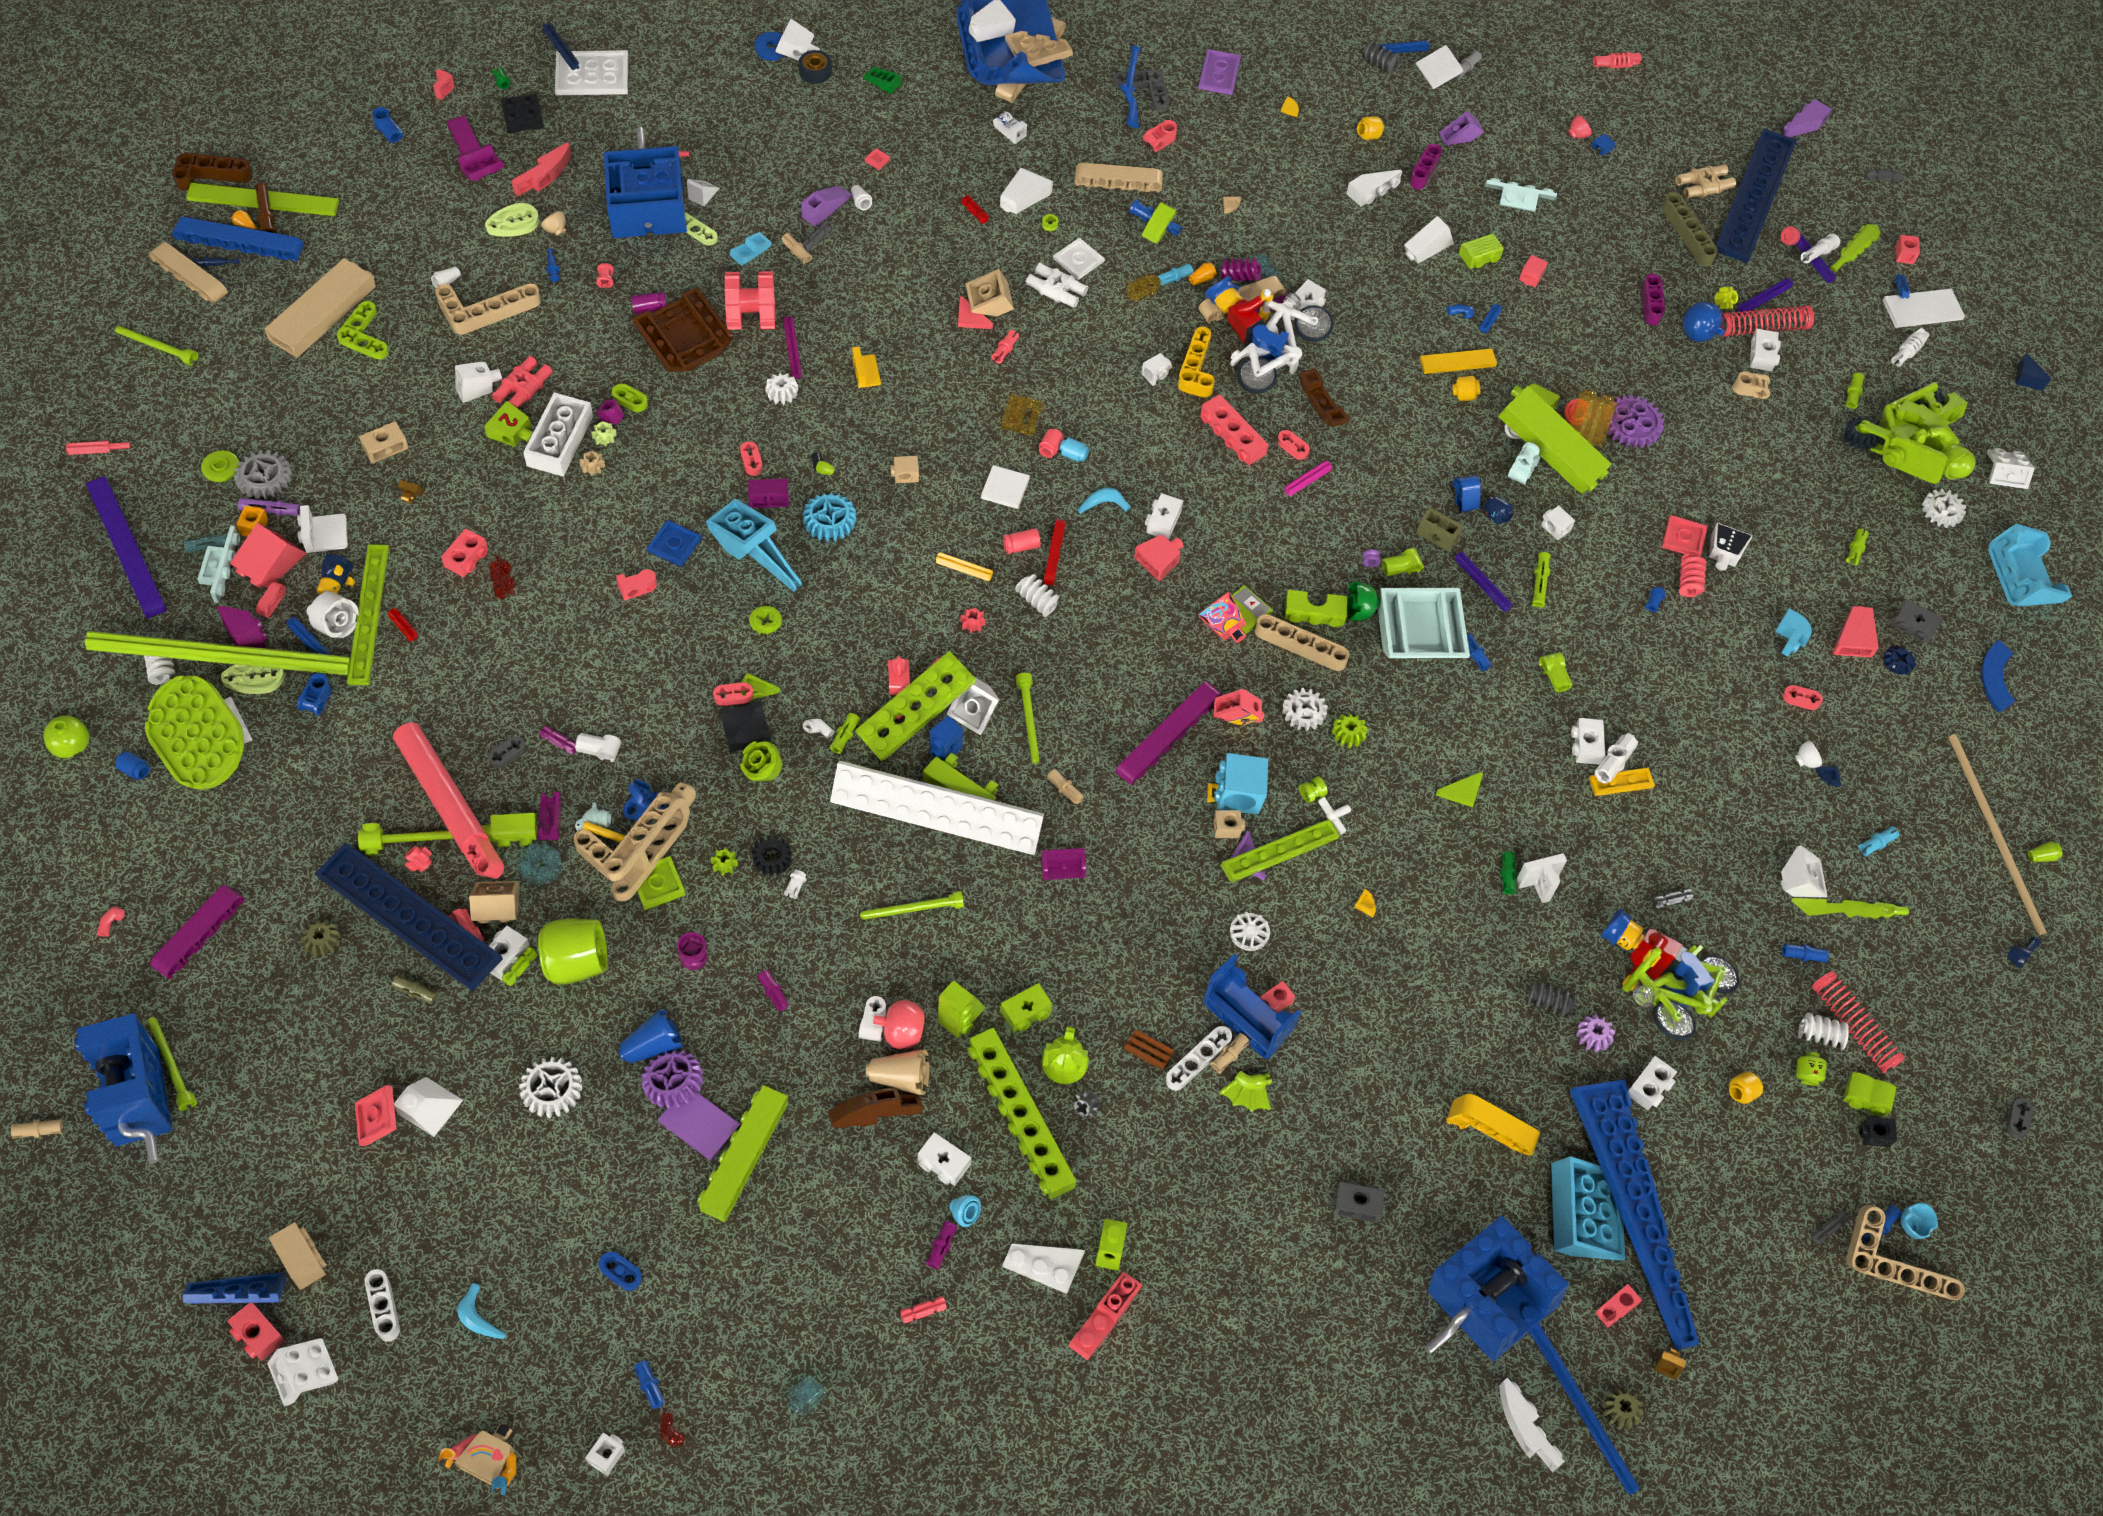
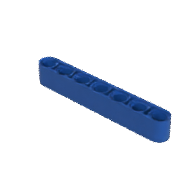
M180 217L172 232V236L178 241L181 239L186 240L185 242L203 243L211 247L220 246L222 249H236L250 254L253 252L266 257L275 256L277 259L295 260L294 262H297L304 247V243L299 238L188 217Z

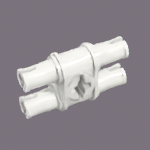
M1041 262L1037 265L1035 274H1039L1047 280L1039 279L1032 274L1026 279V285L1038 290L1040 295H1045L1056 303L1062 302L1072 308L1077 306L1079 297L1066 291L1070 290L1082 297L1088 291V286L1075 280L1074 276H1069L1059 271L1058 268L1052 269Z

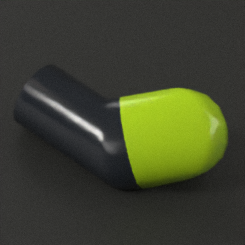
M813 453L811 455L815 472L823 475H832L834 473V466L822 461L820 453Z

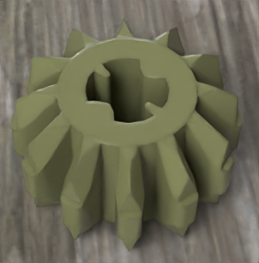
M316 920V925L308 923L309 930H302L303 938H301L305 951L312 953L315 958L319 953L325 958L326 951L334 954L333 947H339L340 943L338 940L341 939L337 926L330 924L327 920L322 924L319 920Z
M1616 1388L1613 1393H1608L1605 1396L1607 1401L1602 1403V1407L1607 1409L1603 1412V1416L1611 1417L1608 1425L1617 1422V1430H1621L1623 1426L1630 1430L1633 1425L1640 1423L1639 1417L1643 1416L1644 1411L1639 1409L1643 1402H1636L1635 1400L1637 1393L1630 1396L1628 1388H1625L1622 1392L1619 1388ZM1622 1405L1626 1408L1624 1412L1620 1410Z

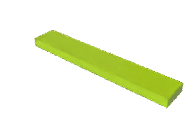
M1327 819L1222 862L1221 867L1232 883L1338 839L1340 835L1330 819Z

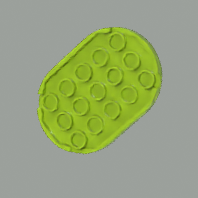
M182 675L163 684L156 691L147 708L149 716L148 722H145V730L151 746L174 779L180 784L197 790L211 789L220 785L237 769L243 754L244 734L239 720L217 689L205 679L197 676Z

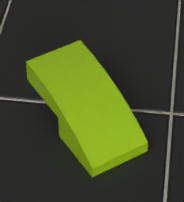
M1161 202L1147 223L1142 237L1158 244L1167 232L1168 225L1175 217L1176 210Z

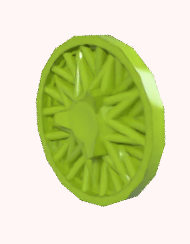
M215 451L204 458L201 464V471L205 478L210 481L225 482L234 477L236 474L235 468H240L238 465L239 460L230 451Z

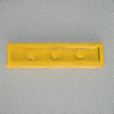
M1493 349L1420 356L1424 374L1496 367L1497 365Z

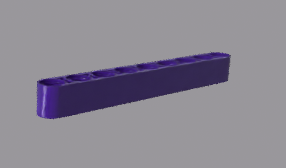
M105 475L86 482L88 491L146 618L149 619L167 612Z

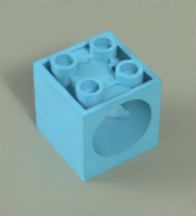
M1226 754L1224 761H1220L1219 771L1216 772L1215 783H1218V789L1215 790L1214 801H1217V810H1241V813L1259 814L1267 796V758Z

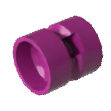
M688 932L679 938L677 951L681 965L689 970L702 968L708 959L706 942L703 936L699 933Z

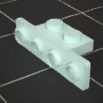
M1495 178L1486 180L1484 187L1502 190L1501 206L1532 212L1536 210L1538 197L1555 200L1557 197V193H1554L1551 189L1544 188L1543 190L1535 189V186L1531 185L1522 187L1518 186V183L1500 182L1501 180Z
M232 525L230 526L224 548L207 547L197 579L199 584L212 585L210 593L215 603H219L221 596H224L225 581L230 577V562L235 556L236 545L240 544V534L237 532L236 527Z

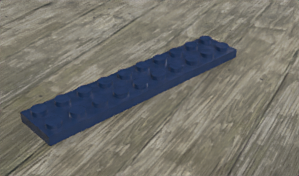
M1765 128L1763 129L1716 243L1718 253L1745 263L1749 262L1796 144V139Z
M346 842L315 873L319 880L471 992L503 960L499 953Z

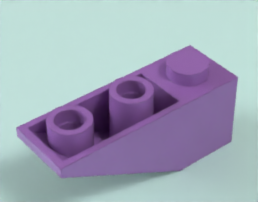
M1816 99L1810 104L1806 103L1801 113H1796L1792 122H1788L1783 128L1784 135L1793 137L1818 130L1827 121L1832 109Z
M840 186L813 192L801 202L802 218L816 227L851 198L852 194Z

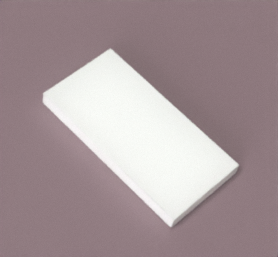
M1952 288L1910 293L1908 299H1902L1900 295L1884 296L1883 298L1895 328L1963 320L1965 317Z

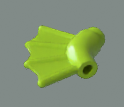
M1240 1071L1232 1082L1219 1091V1094L1228 1097L1232 1101L1233 1106L1242 1105L1251 1112L1260 1108L1270 1110L1271 1106L1266 1085L1272 1084V1079H1270L1269 1073L1247 1075Z

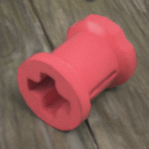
M608 263L599 264L597 267L599 277L596 280L599 287H612L614 267Z

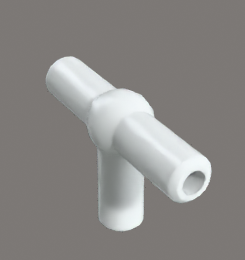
M1325 797L1320 798L1318 803L1326 813V818L1330 819L1339 835L1344 834L1346 829L1339 820V817L1351 812L1350 806L1345 805L1333 810Z

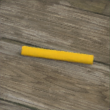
M587 821L584 822L582 827L584 830L617 842H621L626 836Z

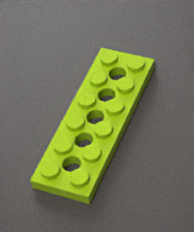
M948 651L858 727L855 732L873 753L883 761L977 681L951 651ZM946 675H951L953 679L950 683L945 684L942 682ZM929 689H937L935 696L928 697L926 695ZM914 702H920L921 707L918 710H911V705ZM899 715H904V722L901 724H896V717ZM882 729H889V734L886 737H879V732Z

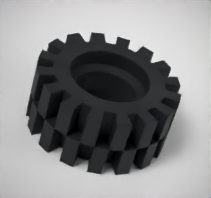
M768 835L767 840L762 837L760 838V843H755V847L752 849L754 867L757 868L758 872L762 871L763 875L769 873V876L777 873L778 876L781 875L780 871L785 872L787 867H790V861H792L791 848H789L788 842L785 843L784 838L781 837L778 840V836L774 835V839H771V836ZM769 850H775L779 852L780 858L777 861L769 862L764 859V854Z

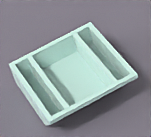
M1460 588L1380 589L1378 595L1380 598L1378 616L1382 648L1388 658H1469L1470 654Z

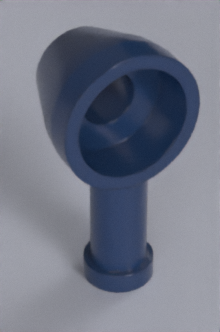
M2032 937L2026 947L2014 945L2007 957L2016 967L2021 969L2024 966L2023 963H2026L2033 951L2040 946L2041 940L2037 937Z

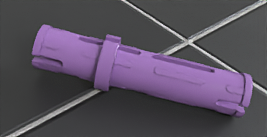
M240 498L238 502L239 510L243 511L244 506L264 505L266 508H260L264 509L266 513H274L277 516H297L300 514V506H302L301 504L284 503L283 500L275 502ZM274 507H284L287 508V510L274 509Z

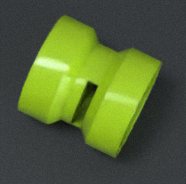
M1319 776L1311 779L1310 783L1305 782L1299 785V792L1306 803H1311L1315 801L1316 797L1321 798L1328 793L1325 782Z

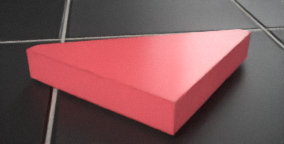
M960 296L958 327L992 329L993 323L983 314L973 313L970 303Z

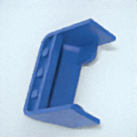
M1234 954L1211 975L1204 997V1004L1237 1035L1239 1033L1244 1034L1249 1039V1045L1264 1059H1269L1294 1030L1301 1011L1297 1010L1292 1014L1289 1011L1280 1010L1276 1013L1246 986V974L1241 968L1235 966L1238 956Z

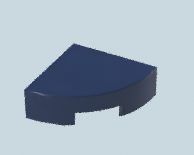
M1838 767L1816 768L1817 774L1825 783L1835 787L1841 786Z

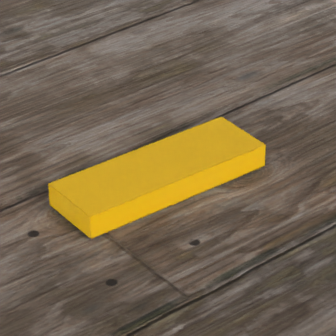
M1649 767L1620 771L1611 782L1606 784L1599 782L1595 775L1589 777L1595 796L1648 789L1655 786Z

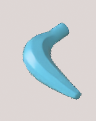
M1102 488L1092 493L1079 507L1078 512L1081 514L1102 502H1114L1125 512L1131 509V506L1124 500L1118 490Z
M472 1283L467 1294L458 1304L457 1312L460 1321L475 1333L504 1339L506 1333L485 1321L477 1313L475 1300L480 1286Z

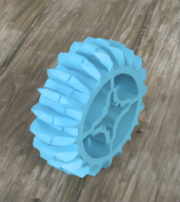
M823 492L821 497L816 495L815 500L810 499L809 504H805L803 524L806 526L807 532H811L812 537L818 535L819 541L825 537L827 542L829 538H833L836 542L837 536L843 539L844 534L849 535L850 530H853L855 527L856 510L852 502H848L847 497L841 498L840 493L834 496L832 492L830 495H826Z

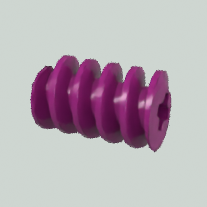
M1253 257L1252 263H1250L1249 258L1245 259V263H1243L1242 258L1238 259V263H1236L1235 258L1231 259V263H1229L1228 258H1225L1224 264L1221 267V280L1230 276L1231 281H1254V279L1259 281L1262 276L1261 265L1257 262L1256 257Z

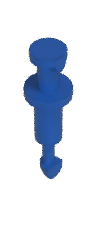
M548 248L547 273L551 274L550 280L552 282H557L559 280L557 273L560 270L558 265H556L555 257L552 256L554 250Z

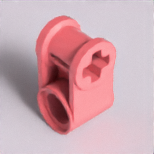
M1166 120L1158 126L1149 129L1144 134L1143 140L1149 143L1152 149L1157 152L1175 141L1177 124L1172 120Z

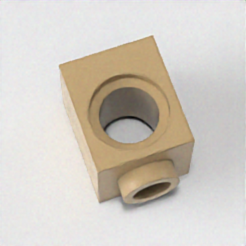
M917 456L894 457V465H890L891 477H895V483L919 482Z
M1241 810L1215 811L1213 819L1215 838H1240L1241 832L1245 831V819L1241 818Z

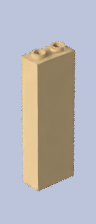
M343 258L265 328L268 340L298 358L376 287L374 276L371 272L361 269L356 263Z

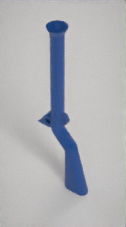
M1138 46L1131 47L1132 53L1127 80L1125 84L1120 85L1130 104L1127 124L1133 128H1139L1137 103L1131 93L1135 91L1133 80L1138 53L1141 51Z

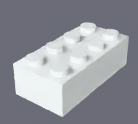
M553 393L524 450L526 466L564 477L593 418L591 403Z

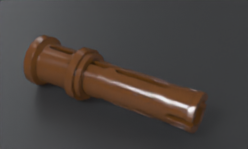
M257 183L255 190L259 214L257 215V220L260 223L259 230L277 233L273 223L275 217L270 210L267 184Z

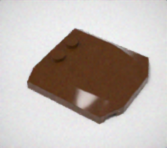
M698 287L681 294V299L651 314L649 311H646L632 318L633 325L667 372L690 371L722 355L733 340V335Z

